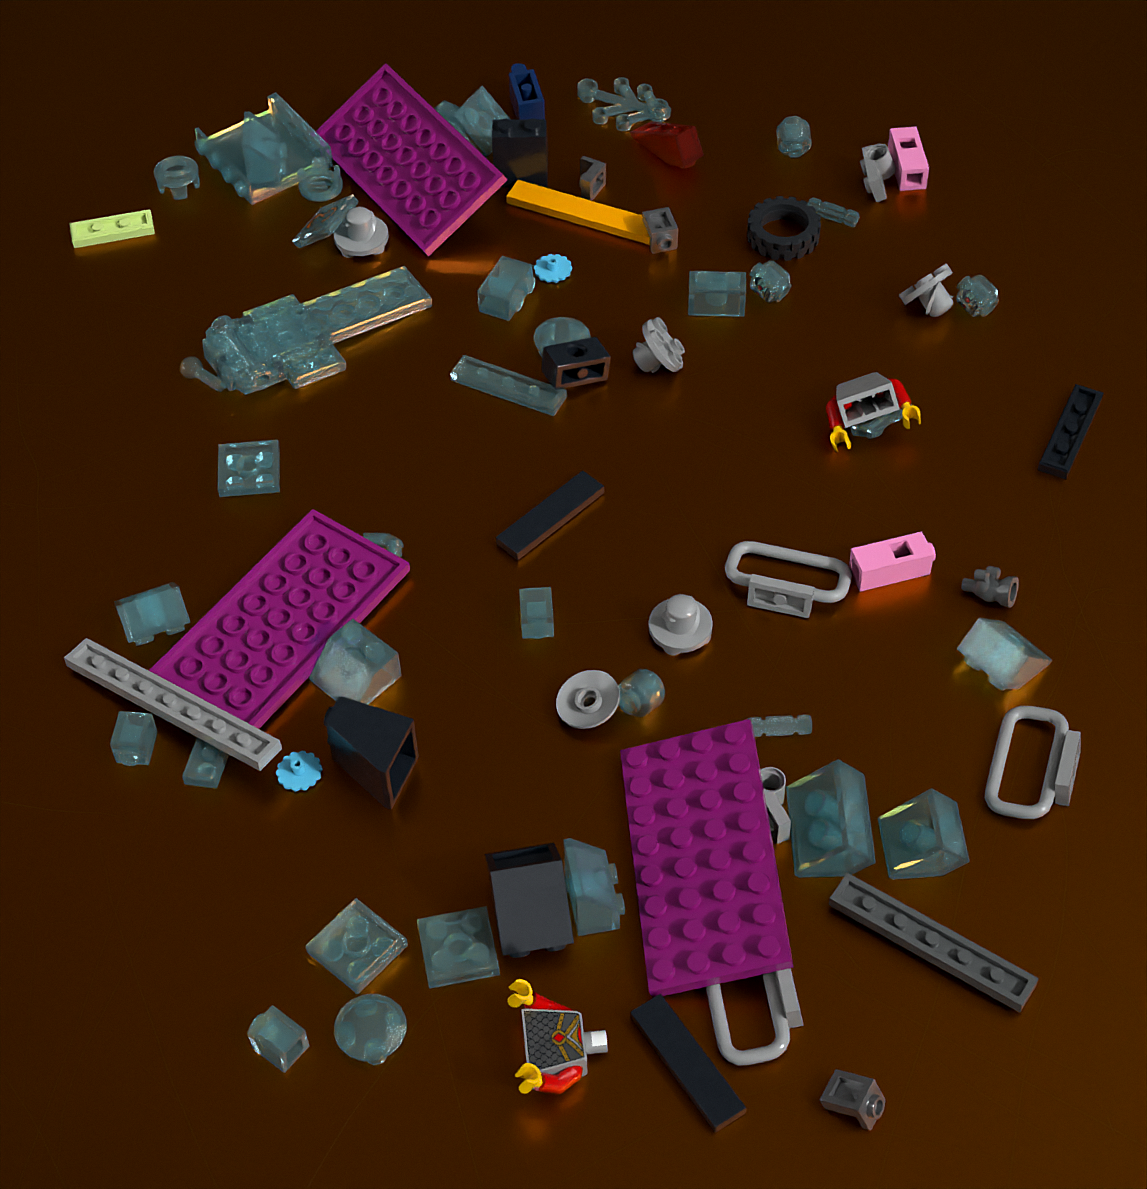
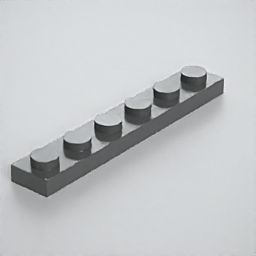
M846 873L829 899V906L1019 1013L1037 985L1039 978L849 873Z

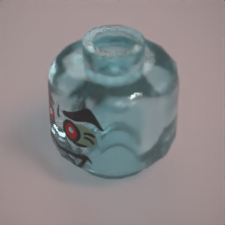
M773 260L767 261L764 264L757 263L749 274L752 277L749 285L750 289L768 303L781 301L792 286L790 284V274Z
M976 275L972 278L966 276L957 285L959 291L956 301L972 317L980 315L985 317L999 302L997 299L998 289L983 275Z

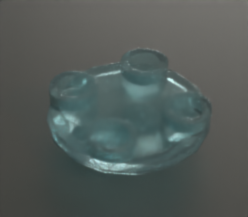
M569 317L551 318L541 323L534 334V342L539 349L541 357L543 356L544 346L591 338L589 329L581 321Z
M364 994L350 1000L339 1011L334 1022V1037L339 1048L349 1057L368 1061L372 1065L383 1063L387 1056L391 1055L402 1044L407 1032V1019L401 1006L390 997L380 994Z

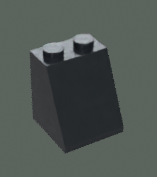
M546 119L492 120L493 165L507 179L500 188L513 187L517 180L541 187H548L549 152Z
M339 696L335 705L328 708L324 717V726H326L328 734L327 743L330 745L332 759L385 808L392 810L419 758L414 719Z
M555 843L485 854L502 954H509L510 957L518 958L529 955L532 950L545 948L546 951H559L564 949L566 944L574 943L563 864Z

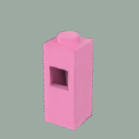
M917 127L890 128L888 149L896 166L895 177L899 190L926 189L929 166Z
M921 531L851 548L849 568L861 592L930 575L932 562L935 560L936 554L932 543L927 542Z

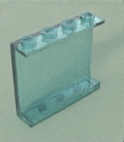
M277 93L267 96L269 110L209 137L199 128H195L197 138L195 146L199 154L205 155L214 169H218L222 173L224 180L227 183H231L238 195L244 197L251 205L333 167L330 145Z

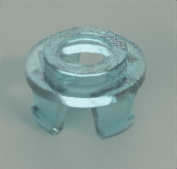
M172 156L165 158L154 169L159 192L164 193V186L169 187L175 200L187 198V185L193 182L195 188L200 186L197 163L189 157Z
M318 157L312 158L311 172L305 174L304 169L300 167L298 169V179L301 195L308 200L318 202L327 201L339 195L343 188L339 166L335 165L334 171L328 169L326 159Z

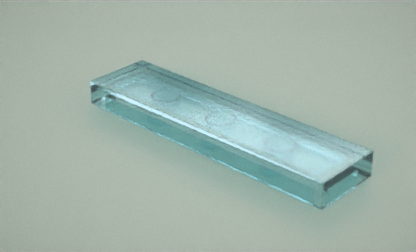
M466 355L462 356L450 373L451 381L551 416H555L567 398V390L565 389L555 390L548 383Z

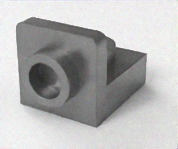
M582 156L580 159L579 180L581 198L593 201L606 185V163Z
M669 207L642 212V221L650 237L651 253L677 249L678 227Z
M835 1069L819 1099L825 1109L857 1117L862 1128L869 1131L872 1130L876 1120L882 1116L886 1102L875 1079Z

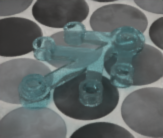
M624 77L614 80V91L622 94V96L598 90L597 82L592 79H583L577 84V93L581 101L589 103L596 99L614 104L613 106L598 107L593 110V122L596 124H605L609 116L620 114L616 117V128L620 131H628L631 129L632 123L648 119L659 123L667 120L671 115V108L668 106V102L664 99H656L652 92V86L649 84H641L637 87L638 99L646 101V103L637 100L629 86V80ZM633 110L638 111V112H636V113L629 114V115H628V114H621V113H625V112H629V111H633Z

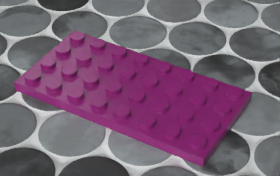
M386 63L311 135L321 148L428 256L507 181L506 177Z
M312 509L149 671L259 729L410 571V564L406 560Z
M747 719L620 750L648 988L652 998L660 993L662 996L793 968L760 764L751 720Z

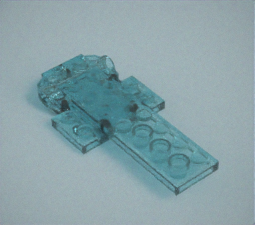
M405 266L301 304L292 294L242 312V318L231 319L225 315L216 318L212 322L211 327L205 331L206 339L202 340L204 357L229 391L237 389L247 395L257 390H264L286 379L297 389L346 370V361L334 347V343L432 307V298Z

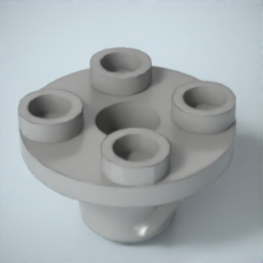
M365 207L350 209L346 213V219L342 220L334 230L335 245L341 251V254L347 258L381 254L385 250L389 237L387 225Z
M947 263L932 272L933 275L930 273L914 285L916 290L911 286L899 294L904 305L918 297L926 309V315L929 314L931 317H937L947 312L953 305L952 298L954 297L948 294L941 281L953 274Z
M659 317L645 322L642 330L646 341L643 343L637 342L636 348L632 352L637 366L645 372L651 371L652 373L656 372L662 364L672 372L683 367L681 355L685 353L681 342L676 338H671L665 323Z
M684 594L674 595L670 599L659 603L649 616V633L656 644L664 648V651L669 655L694 651L711 640L712 616L708 609L694 600L692 596Z

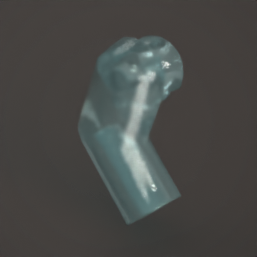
M363 533L364 538L382 548H386V550L398 557H402V548H404L402 540L389 533Z

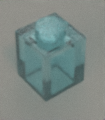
M551 587L519 589L522 639L554 637Z
M119 711L110 742L116 763H122L127 766L137 764L149 765L158 733L152 713Z
M273 1005L265 1013L259 1014L252 1021L247 1031L252 1048L283 1073L309 1047L305 1029Z

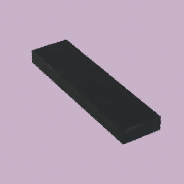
M1075 384L1039 462L1038 471L1067 479L1102 401L1103 392Z
M582 470L496 537V544L516 560H519L604 494V485Z
M661 993L630 1012L632 1021L715 1133L746 1114V1106Z

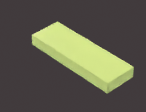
M150 209L70 223L74 248L155 234Z

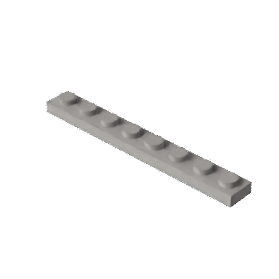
M88 638L84 639L64 657L68 668L259 771L282 750L279 739Z

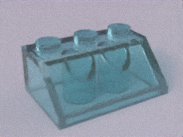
M837 759L786 787L789 818L791 820L790 831L795 876L799 878L845 876L846 873L852 875L876 863L865 774Z

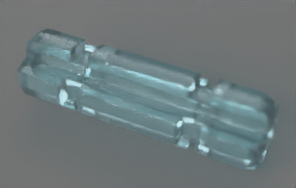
M814 197L810 198L808 206L815 207L816 214L819 213L823 218L839 223L843 221L845 225L855 227L858 223L859 213L851 209L846 211L845 207L826 201L822 203L820 199Z
M792 715L768 716L766 720H761V717L748 718L752 722L755 737L762 736V733H766V736L793 735V732H797L798 735L810 734L812 732V719L810 715H797L796 719H793Z

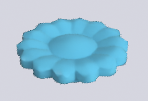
M548 254L536 261L534 270L535 275L540 280L547 283H557L570 276L572 266L571 261L567 260V257L560 254Z
M306 751L292 752L290 756H284L282 762L278 763L276 776L278 777L279 784L284 785L285 789H292L294 792L299 790L306 791L309 787L315 786L316 781L321 778L323 768L320 765V759L315 757L313 753H306Z

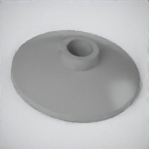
M599 670L582 671L570 677L562 685L557 694L556 709L560 718L567 725L578 729L593 728L604 723L614 714L620 701V690L614 678L609 674Z

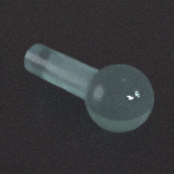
M189 356L182 360L180 371L184 377L189 379L198 378L219 392L226 388V382L205 370L202 362L197 357Z

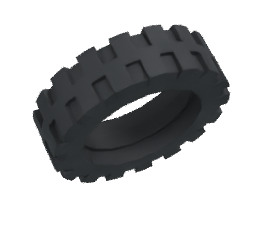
M777 196L776 199L772 200L767 198L762 204L760 202L754 206V210L751 209L749 213L747 239L751 243V247L755 251H760L759 254L764 257L768 255L773 260L784 258V261H790L795 257L800 259L804 257V254H810L814 247H817L821 218L819 213L816 214L815 207L808 206V202L804 200L798 201L795 197H789L788 199L783 198V196ZM779 219L790 220L804 227L805 231L796 236L778 237L768 233L763 229V226L770 221Z

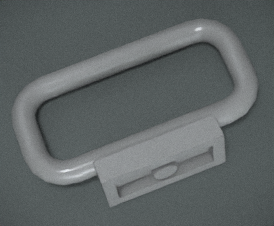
M744 541L734 545L725 563L727 577L738 585L749 587L748 606L809 618L813 601L834 603L843 599L848 593L852 580V571L842 560L755 541ZM751 553L833 570L839 574L836 588L828 591L756 574H745L738 571L737 566L743 554Z
M1018 706L1009 710L1001 722L984 791V799L988 807L995 813L1004 816L1036 819L1044 816L1050 810L1054 797L1055 804L1069 806L1081 753V732L1069 730L1066 718L1058 711L1052 709ZM1020 719L1046 721L1055 726L1040 799L1038 803L1032 806L1004 802L998 797L1014 726Z
M791 968L762 974L775 1030L774 1041L763 1047L741 1051L733 1047L720 984L706 987L717 1046L721 1055L728 1062L741 1066L773 1060L787 1049L790 1042V1028L804 1026Z

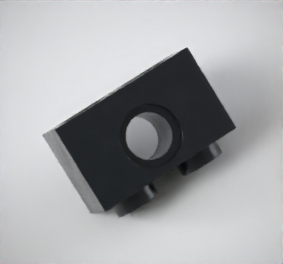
M597 337L544 346L541 371L555 390L608 380L611 356Z

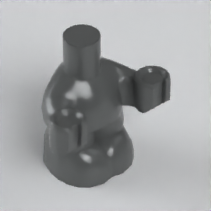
M987 566L986 570H975V580L964 578L961 589L974 592L976 596L984 601H997L1000 605L1010 608L1016 600L1019 579L1016 576L999 579L1001 569Z

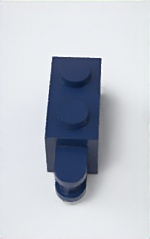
M514 64L511 67V72L508 74L510 100L516 119H545L544 98L534 69L527 70L524 64Z

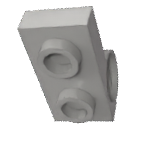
M885 144L870 145L862 148L864 159L860 160V165L864 175H867V177L863 178L867 193H873L876 202L887 199L883 180L888 179L895 173L896 166Z
M765 767L760 770L770 830L776 844L789 840L791 820L782 807L785 796L786 777L778 768ZM765 788H773L775 790H766Z

